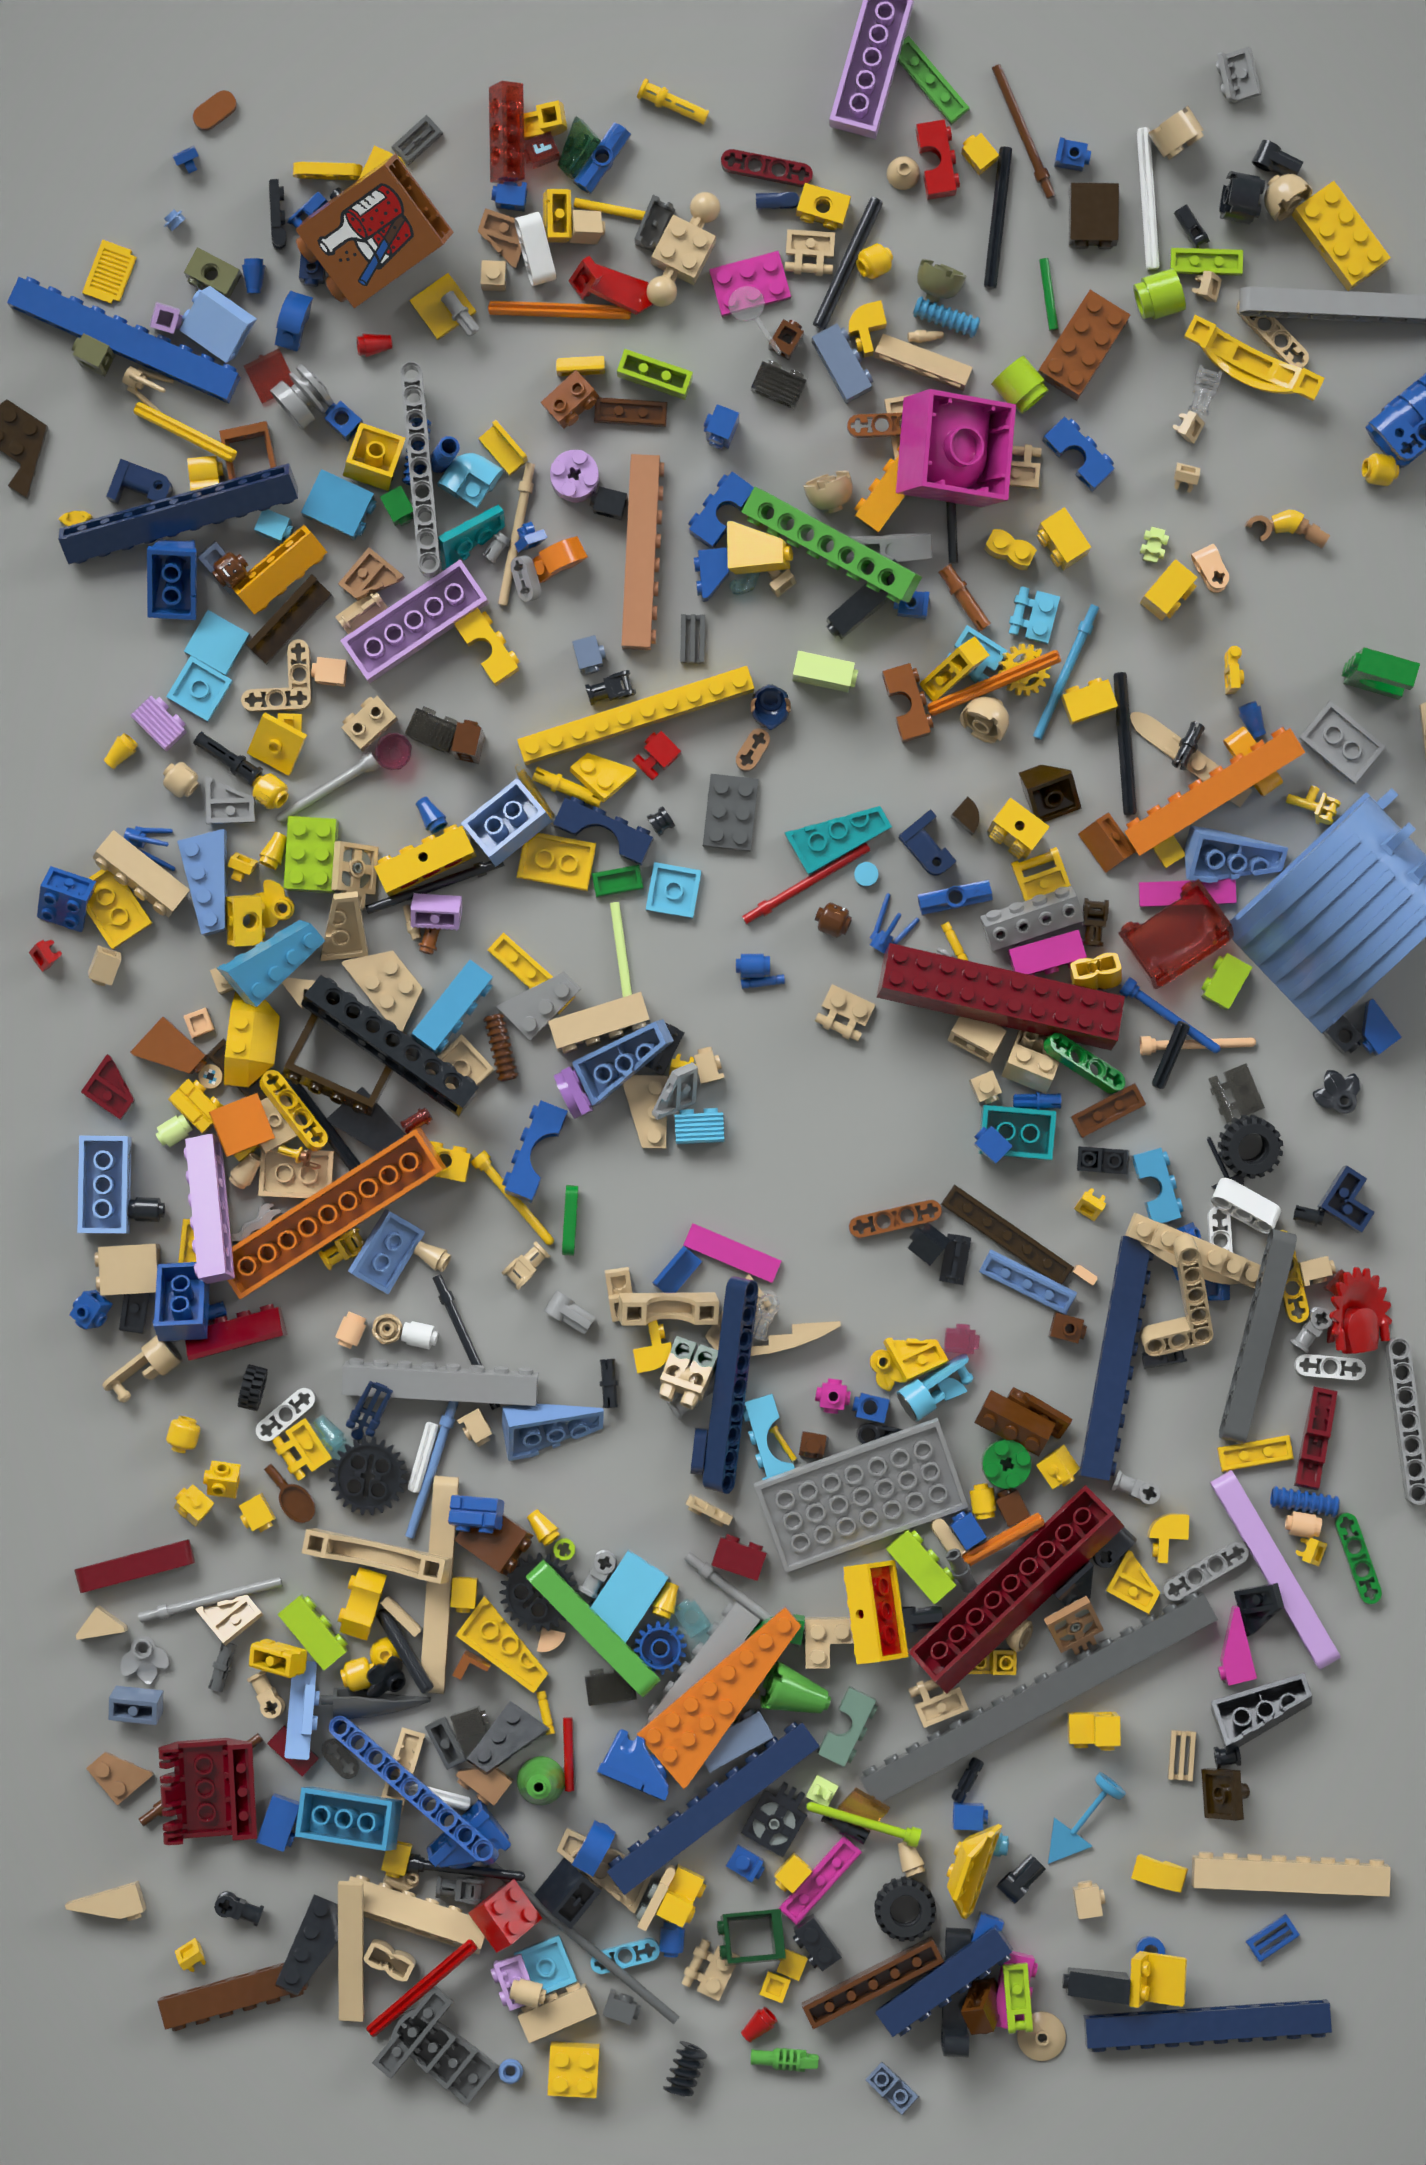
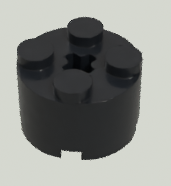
M1230 171L1226 179H1230L1229 185H1224L1221 193L1219 212H1223V214L1220 216V219L1250 224L1254 221V218H1259L1261 204L1258 201L1260 194L1264 192L1265 180L1260 179L1259 176Z

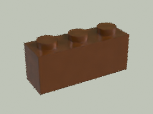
M464 720L463 723L457 722L451 749L455 759L479 764L485 735L478 722Z
M990 1390L974 1422L1006 1440L1020 1443L1027 1451L1038 1457L1048 1442L1056 1424L993 1390Z

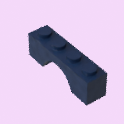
M573 796L570 800L564 798L554 820V827L574 836H577L582 830L589 827L606 828L618 840L619 855L642 866L653 842V837L650 836L651 831L640 826L634 829L628 826L629 822L618 816H615V819L605 816L607 812L594 806L593 809H589L583 806L584 801Z

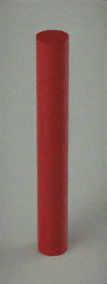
M564 1717L565 1791L571 1792L575 1791L572 1717Z

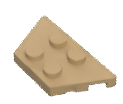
M388 951L343 961L342 965L384 1018L393 1022L397 1029L403 1032L423 988L395 952Z

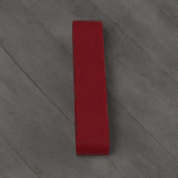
M187 1539L81 1567L74 1571L79 1591L84 1593L195 1563L190 1540Z

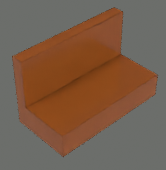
M1109 812L1078 833L1105 873L1136 852Z
M466 1650L452 1676L461 1680L470 1663L487 1672L492 1663Z

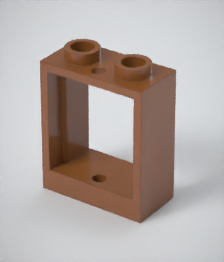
M267 421L219 431L221 443L229 447L230 443L264 436L270 468L277 467ZM225 460L229 480L237 478L234 463Z

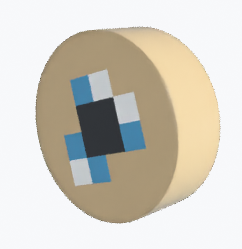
M208 1064L201 1069L198 1078L204 1087L213 1089L221 1085L224 1074L218 1066Z

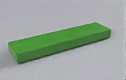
M908 35L903 41L898 63L952 125L967 113L970 107Z

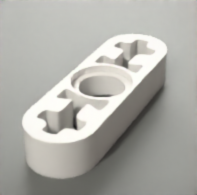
M1214 1206L1207 1215L1209 1243L1214 1244V1237L1217 1234H1224L1227 1238V1244L1223 1248L1233 1253L1231 1216L1220 1210L1221 1214H1225V1219H1221V1227L1227 1226V1231L1216 1230L1213 1232V1227H1218V1222L1212 1216L1217 1213V1210H1220Z
M1301 1354L1294 1362L1296 1372L1303 1376L1359 1380L1366 1372L1365 1364L1356 1358ZM1305 1358H1308L1309 1363H1317L1316 1359L1320 1358L1321 1360L1318 1364L1319 1374L1315 1373L1317 1368H1308L1307 1372H1304L1303 1367L1299 1366L1300 1362H1304ZM1327 1360H1333L1337 1365V1369L1333 1374H1327L1323 1369V1365ZM1340 1361H1345L1343 1366L1350 1367L1353 1365V1362H1356V1366L1360 1367V1372H1356L1355 1376H1352V1372L1343 1371L1344 1375L1340 1376L1339 1374L1342 1369Z
M301 1388L293 1393L257 1424L256 1434L258 1438L263 1441H271L313 1407L316 1402L315 1393L309 1388ZM301 1392L304 1395L309 1393L311 1396L308 1399L309 1405L306 1403L301 1404L298 1407L301 1412L298 1414L296 1408L289 1402L293 1400L294 1404H296L301 1399L299 1396ZM284 1407L290 1408L293 1412V1417L288 1422L282 1421L279 1417V1412ZM274 1415L276 1421L283 1427L279 1429L278 1425H276L271 1430L272 1436L268 1434L263 1436L261 1433L264 1430L262 1425H271L274 1421L270 1418Z

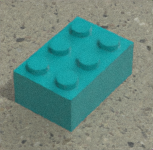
M983 1105L980 1130L983 1127L988 1129L992 1126L1012 1145L1004 1157L1053 1160L1057 1111ZM978 1149V1154L984 1155V1154Z

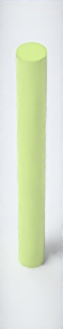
M613 902L610 903L615 945L622 996L626 997L632 995L620 903Z

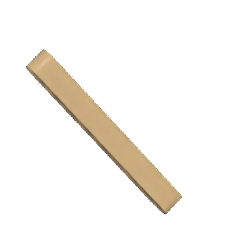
M434 1476L429 1553L453 1559L447 1583L438 1584L427 1581L421 1665L434 1685L432 1690L427 1693L444 1694L455 1549L454 1540L456 1535V1526L450 1525L448 1518L451 1496L458 1495L459 1477Z

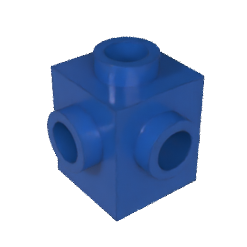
M96 1290L83 1291L81 1296L74 1301L73 1309L69 1315L76 1320L75 1323L82 1329L99 1328L107 1320L106 1315L113 1304L104 1296H100V1293Z

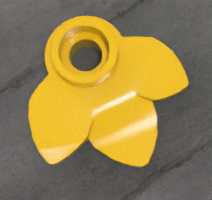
M264 880V892L254 895L261 896V900L264 902L265 911L262 915V924L265 928L275 926L279 920L283 921L291 918L295 911V905L290 898L285 896L284 888L279 883L273 880ZM280 904L287 906L286 912H282L279 909Z
M880 1349L871 1355L870 1367L876 1372V1382L879 1387L886 1391H891L895 1381L905 1383L887 1350ZM884 1357L886 1363L884 1366H880L879 1360Z

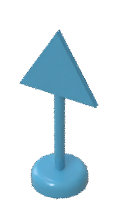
M1102 1772L1097 1774L1095 1782L1103 1791L1072 1830L1054 1817L1048 1864L1092 1847L1089 1842L1076 1833L1107 1794L1118 1800L1124 1797L1126 1792L1113 1779Z

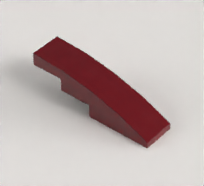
M1313 1387L1294 1486L1316 1491L1320 1488L1328 1440L1331 1437L1338 1391Z

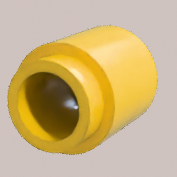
M988 1483L973 1485L974 1490H970L969 1493L972 1512L975 1514L976 1520L995 1517L994 1511L997 1509L993 1487H988Z

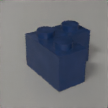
M1347 1165L1341 1168L1317 1206L1357 1233L1363 1232L1375 1213L1355 1200L1367 1178Z

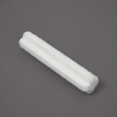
M427 1422L408 1484V1490L411 1492L419 1493L439 1428V1425L436 1423Z
M414 1784L409 1788L410 1796L415 1795L417 1793V1784ZM428 1787L452 1808L464 1811L469 1809L471 1802L469 1797ZM433 1799V1800H430L429 1802L436 1803V1800Z

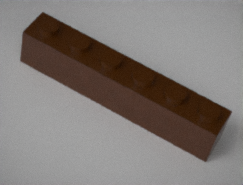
M930 1936L802 2002V2008L812 2028L815 2029L944 1963L943 1957L933 1937Z
M283 1962L163 1996L157 2002L165 2030L172 2028V2031H178L186 2028L187 2023L195 2021L196 2025L210 2021L209 2017L219 2015V2018L233 2015V2010L242 2008L243 2011H249L257 2008V2004L266 2001V2004L269 2005L281 2001L280 1997L290 1995V1998L301 1996L304 1994V1990H307L309 1984L307 1982L298 1995L276 1987L275 1983L285 1963Z

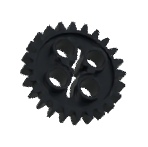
M364 1436L362 1444L357 1439H353L354 1447L346 1443L344 1445L346 1452L337 1451L341 1457L340 1460L332 1459V1462L337 1467L329 1469L330 1472L335 1473V1477L329 1479V1481L336 1482V1486L331 1491L340 1492L336 1500L344 1498L343 1507L351 1504V1512L360 1508L361 1515H364L366 1509H369L370 1514L374 1515L375 1508H378L383 1513V1505L391 1509L393 1505L390 1500L399 1501L400 1498L396 1493L405 1492L400 1485L408 1483V1480L402 1478V1475L408 1473V1470L401 1469L400 1466L405 1464L406 1461H398L397 1458L401 1452L393 1454L394 1445L386 1448L385 1439L380 1444H377L376 1437H373L371 1443H368L366 1436ZM372 1454L374 1459L371 1474L375 1475V1478L369 1481L368 1496L364 1497L366 1478L362 1477V1474L368 1471L369 1456ZM355 1455H360L364 1458L365 1465L363 1468L357 1469L353 1466L352 1459ZM379 1459H385L388 1462L389 1468L386 1472H379L377 1470L376 1463ZM356 1479L360 1482L361 1489L358 1493H353L349 1490L348 1484L350 1480ZM375 1483H381L385 1487L383 1496L378 1497L373 1494L372 1487Z
M541 1553L537 1554L535 1560L531 1554H528L527 1562L521 1557L518 1558L520 1566H516L512 1573L507 1574L508 1581H501V1584L506 1586V1589L499 1591V1593L506 1595V1598L500 1601V1603H508L509 1606L504 1612L512 1611L511 1621L516 1618L520 1619L518 1627L527 1623V1631H530L533 1625H536L537 1632H540L542 1625L545 1626L547 1631H550V1623L559 1627V1618L563 1621L567 1620L545 1597L539 1596L527 1608H523V1604L535 1594L534 1586L526 1578V1575L544 1560ZM551 1554L546 1556L545 1561L571 1588L577 1584V1581H570L569 1579L574 1573L565 1572L568 1564L560 1567L559 1558L552 1562ZM519 1585H523L528 1589V1596L525 1599H519L515 1594V1590ZM535 1603H542L545 1606L543 1616L534 1615L532 1607Z

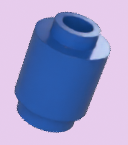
M741 954V959H736V973H741V978H764V975H770V956H764V954Z
M668 1920L663 1921V1926L660 1929L659 1951L664 1952L665 1957H678V1953L684 1952L685 1928Z

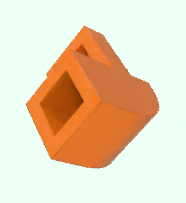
M578 536L545 548L532 560L539 583H542L560 571L573 568L588 558Z

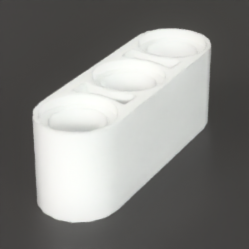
M535 212L515 218V227L531 285L536 286L556 280V272L540 213Z
M1221 1178L1211 1199V1203L1216 1208L1265 1234H1269L1271 1229L1275 1228L1281 1214V1208L1278 1205L1229 1178Z

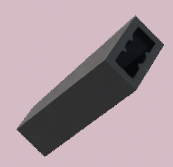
M890 574L887 577L888 586L894 582V574ZM866 583L827 617V629L834 637L845 638L890 600L886 597L888 592L882 589L880 592H876L867 587Z
M363 1086L356 1091V1093L362 1096L370 1097V1093ZM377 1103L371 1116L362 1112L356 1113L351 1107L343 1104L326 1118L329 1123L378 1153L406 1135L379 1103Z

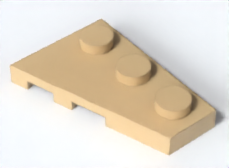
M358 891L333 894L320 961L368 956Z
M633 1075L623 1084L642 1148L666 1149L667 1116L657 1120L652 1115V1111L663 1091L668 1076Z

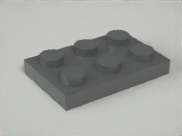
M719 774L710 775L703 846L751 851L759 779Z

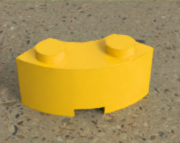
M359 1567L356 1576L351 1575L347 1588L351 1590L346 1609L341 1608L337 1620L341 1622L340 1633L368 1640L387 1575Z

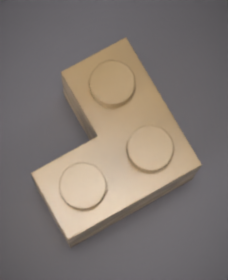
M805 1617L806 1669L830 1668V1644H854L850 1617Z

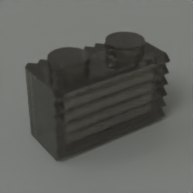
M769 360L768 363L762 361L751 386V391L795 410L807 383V380L803 378L804 375L796 370L787 372L781 369L782 365L775 361Z
M423 706L422 710L416 708L405 731V736L450 755L458 721L448 716L441 719L435 716L436 711Z
M604 1668L589 1670L590 1675H585L589 1706L637 1699V1692L614 1668V1671L604 1672Z

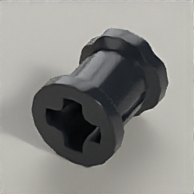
M1213 1748L1217 1769L1224 1765L1236 1764L1241 1766L1239 1748L1227 1755L1224 1748Z

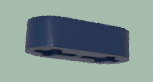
M695 1428L690 1474H703L707 1429Z

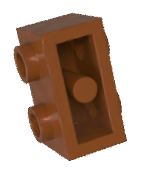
M575 370L544 398L541 404L560 426L565 429L567 426H572L576 423L579 415L584 410L592 408L596 404V399L599 398V395L581 374Z

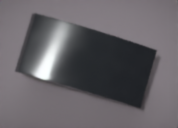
M1078 1146L1077 1171L1128 1174L1129 1150Z

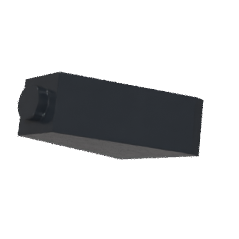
M1068 1967L1067 1974H1063L1062 1988L1066 1989L1068 1996L1129 2005L1131 1980L1126 1972Z

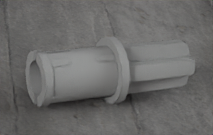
M454 291L446 293L441 298V301L453 315V321L458 322L467 336L476 334L479 327L468 313L469 309L462 305Z

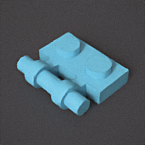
M1020 587L1019 595H1016L1014 601L1016 603L1014 614L1010 616L1009 620L1011 625L1009 634L1018 636L1020 627L1027 629L1025 639L1048 644L1060 596L1037 591L1033 600L1028 598L1030 589ZM1025 607L1032 608L1029 620L1023 619Z
M967 625L954 647L958 648L975 636L989 653V656L968 674L971 677L970 679L976 683L977 681L981 682L990 678L983 671L987 667L995 672L999 666L998 663L1004 658L1002 654L1007 653L1008 650Z

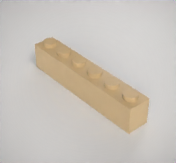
M356 1875V1877L350 1876L349 1881L363 1882L364 1917L457 1948L468 1939H472L478 1947L474 1953L479 1955L485 1936L471 1916L462 1913V1909L455 1906H449L448 1908L440 1906L438 1901L431 1898H426L425 1900L416 1898V1894L410 1891L403 1890L402 1893L395 1891L391 1885L379 1883V1885L371 1883L369 1878L361 1875Z

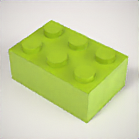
M288 816L284 889L286 891L335 893V890H331L334 843L338 841L339 821L337 819Z

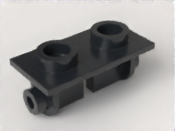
M667 1023L666 1026L674 1041L645 1065V1067L661 1075L664 1074L685 1032Z
M948 1233L947 1238L950 1241L945 1247L939 1281L963 1285L972 1238Z

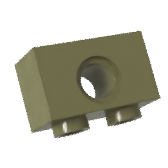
M198 247L184 271L189 284L196 288L211 286L228 299L242 276L240 269ZM208 272H218L216 279L211 281L206 279Z
M83 333L81 338L75 340L72 351H74L72 355L80 365L104 377L116 356L109 345Z

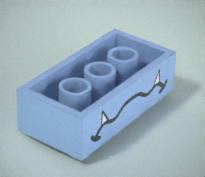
M79 1136L77 1233L130 1234L129 1201L131 1199L132 1137Z

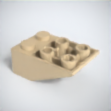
M1019 1030L1001 1076L1046 1094L1059 1065V1062L1049 1056L1044 1050V1041L1048 1036Z

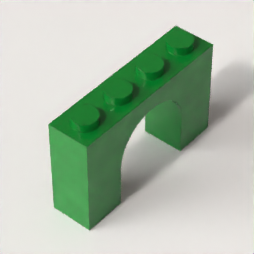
M1363 647L1354 656L1352 655L1347 663L1345 662L1341 676L1345 677L1343 684L1399 700L1403 696L1404 689L1411 690L1414 687L1420 663Z

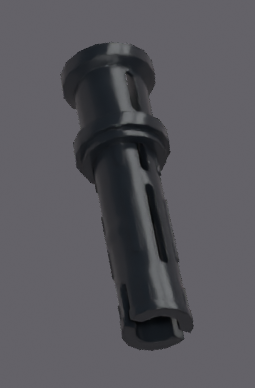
M202 731L193 742L195 746L197 745L228 766L233 775L238 774L247 780L250 786L253 785L255 779L261 776L263 772L262 767L259 766L257 768L248 762L244 755L237 756Z

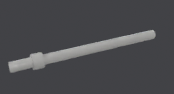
M691 1552L684 1558L685 1561L699 1571L698 1574L704 1579H710L762 1621L773 1617L713 1570L714 1567L708 1562H702ZM802 1640V1644H801V1645H798V1644H793V1645H794L795 1647H797L798 1649H800V1648L802 1647V1645L804 1644L805 1641Z
M281 1577L168 1606L167 1604L158 1605L156 1609L138 1613L140 1622L157 1618L163 1620L170 1618L172 1614L282 1587Z

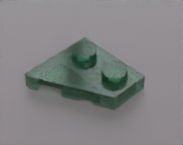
M577 116L574 118L557 164L566 176L573 180L601 142L584 120Z

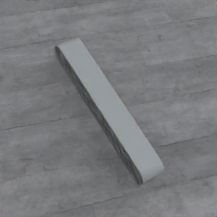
M1392 1338L1387 1342L1385 1352L1404 1495L1408 1502L1422 1505L1426 1503V1460L1411 1347L1409 1342L1403 1338ZM1396 1342L1402 1343L1404 1347L1402 1354L1398 1356L1392 1351V1346ZM1399 1366L1405 1367L1407 1371L1406 1377L1401 1380L1395 1374ZM1403 1390L1408 1391L1410 1394V1399L1405 1404L1399 1401V1394ZM1409 1414L1413 1418V1424L1405 1428L1402 1425V1418ZM1410 1438L1416 1442V1448L1412 1452H1408L1405 1448V1443ZM1412 1463L1419 1465V1473L1415 1476H1411L1408 1472V1467ZM1415 1487H1420L1423 1492L1419 1500H1414L1411 1496V1492Z

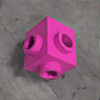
M828 1378L827 1383L822 1382V1387H817L815 1401L819 1402V1407H824V1412L838 1414V1410H844V1405L849 1406L851 1391H846L847 1386L842 1385V1380ZM831 1392H836L838 1394V1398L836 1401H831L829 1399V1394Z

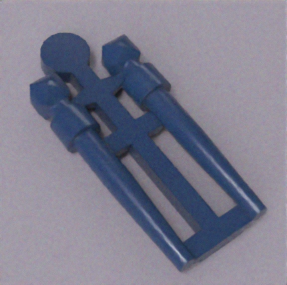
M369 1381L355 1409L352 1410L350 1418L346 1422V1427L352 1429V1438L362 1439L364 1435L363 1427H367L365 1432L367 1436H374L375 1429L380 1424V1419L393 1390L378 1382L373 1383ZM371 1388H375L376 1391L368 1407L364 1408L363 1406ZM381 1391L387 1393L377 1412L372 1411ZM360 1412L364 1413V1415H363V1417H362L361 1420L359 1419V1417H360V1415H361ZM372 1416L373 1418L370 1423H367L368 1417Z

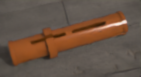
M952 564L940 570L938 573L950 588L949 593L951 595L954 594L977 628V631L980 632L989 626L991 622L967 589L965 580L962 581Z

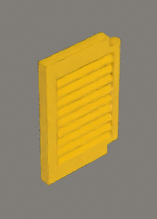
M102 239L82 293L112 304L113 300L120 302L137 258L131 255L132 250Z

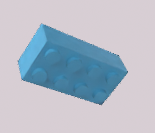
M313 1786L301 1787L295 1837L383 1851L396 1850L403 1800Z

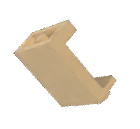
M160 1244L98 1247V1252H95L94 1258L95 1266L99 1267V1276L96 1277V1289L100 1291V1296L156 1293L157 1264H161Z

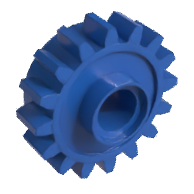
M658 1620L656 1621V1627H652L648 1623V1631L645 1632L642 1629L639 1631L642 1638H635V1642L640 1644V1646L634 1648V1652L640 1653L639 1657L647 1666L652 1668L651 1670L654 1673L656 1669H659L661 1674L664 1675L667 1668L673 1672L674 1664L679 1666L682 1664L679 1657H686V1653L681 1651V1648L687 1647V1643H681L680 1641L683 1639L684 1634L677 1635L678 1627L675 1626L673 1629H670L668 1621L664 1626H661ZM658 1641H662L667 1645L668 1649L663 1654H658L653 1649L654 1644Z

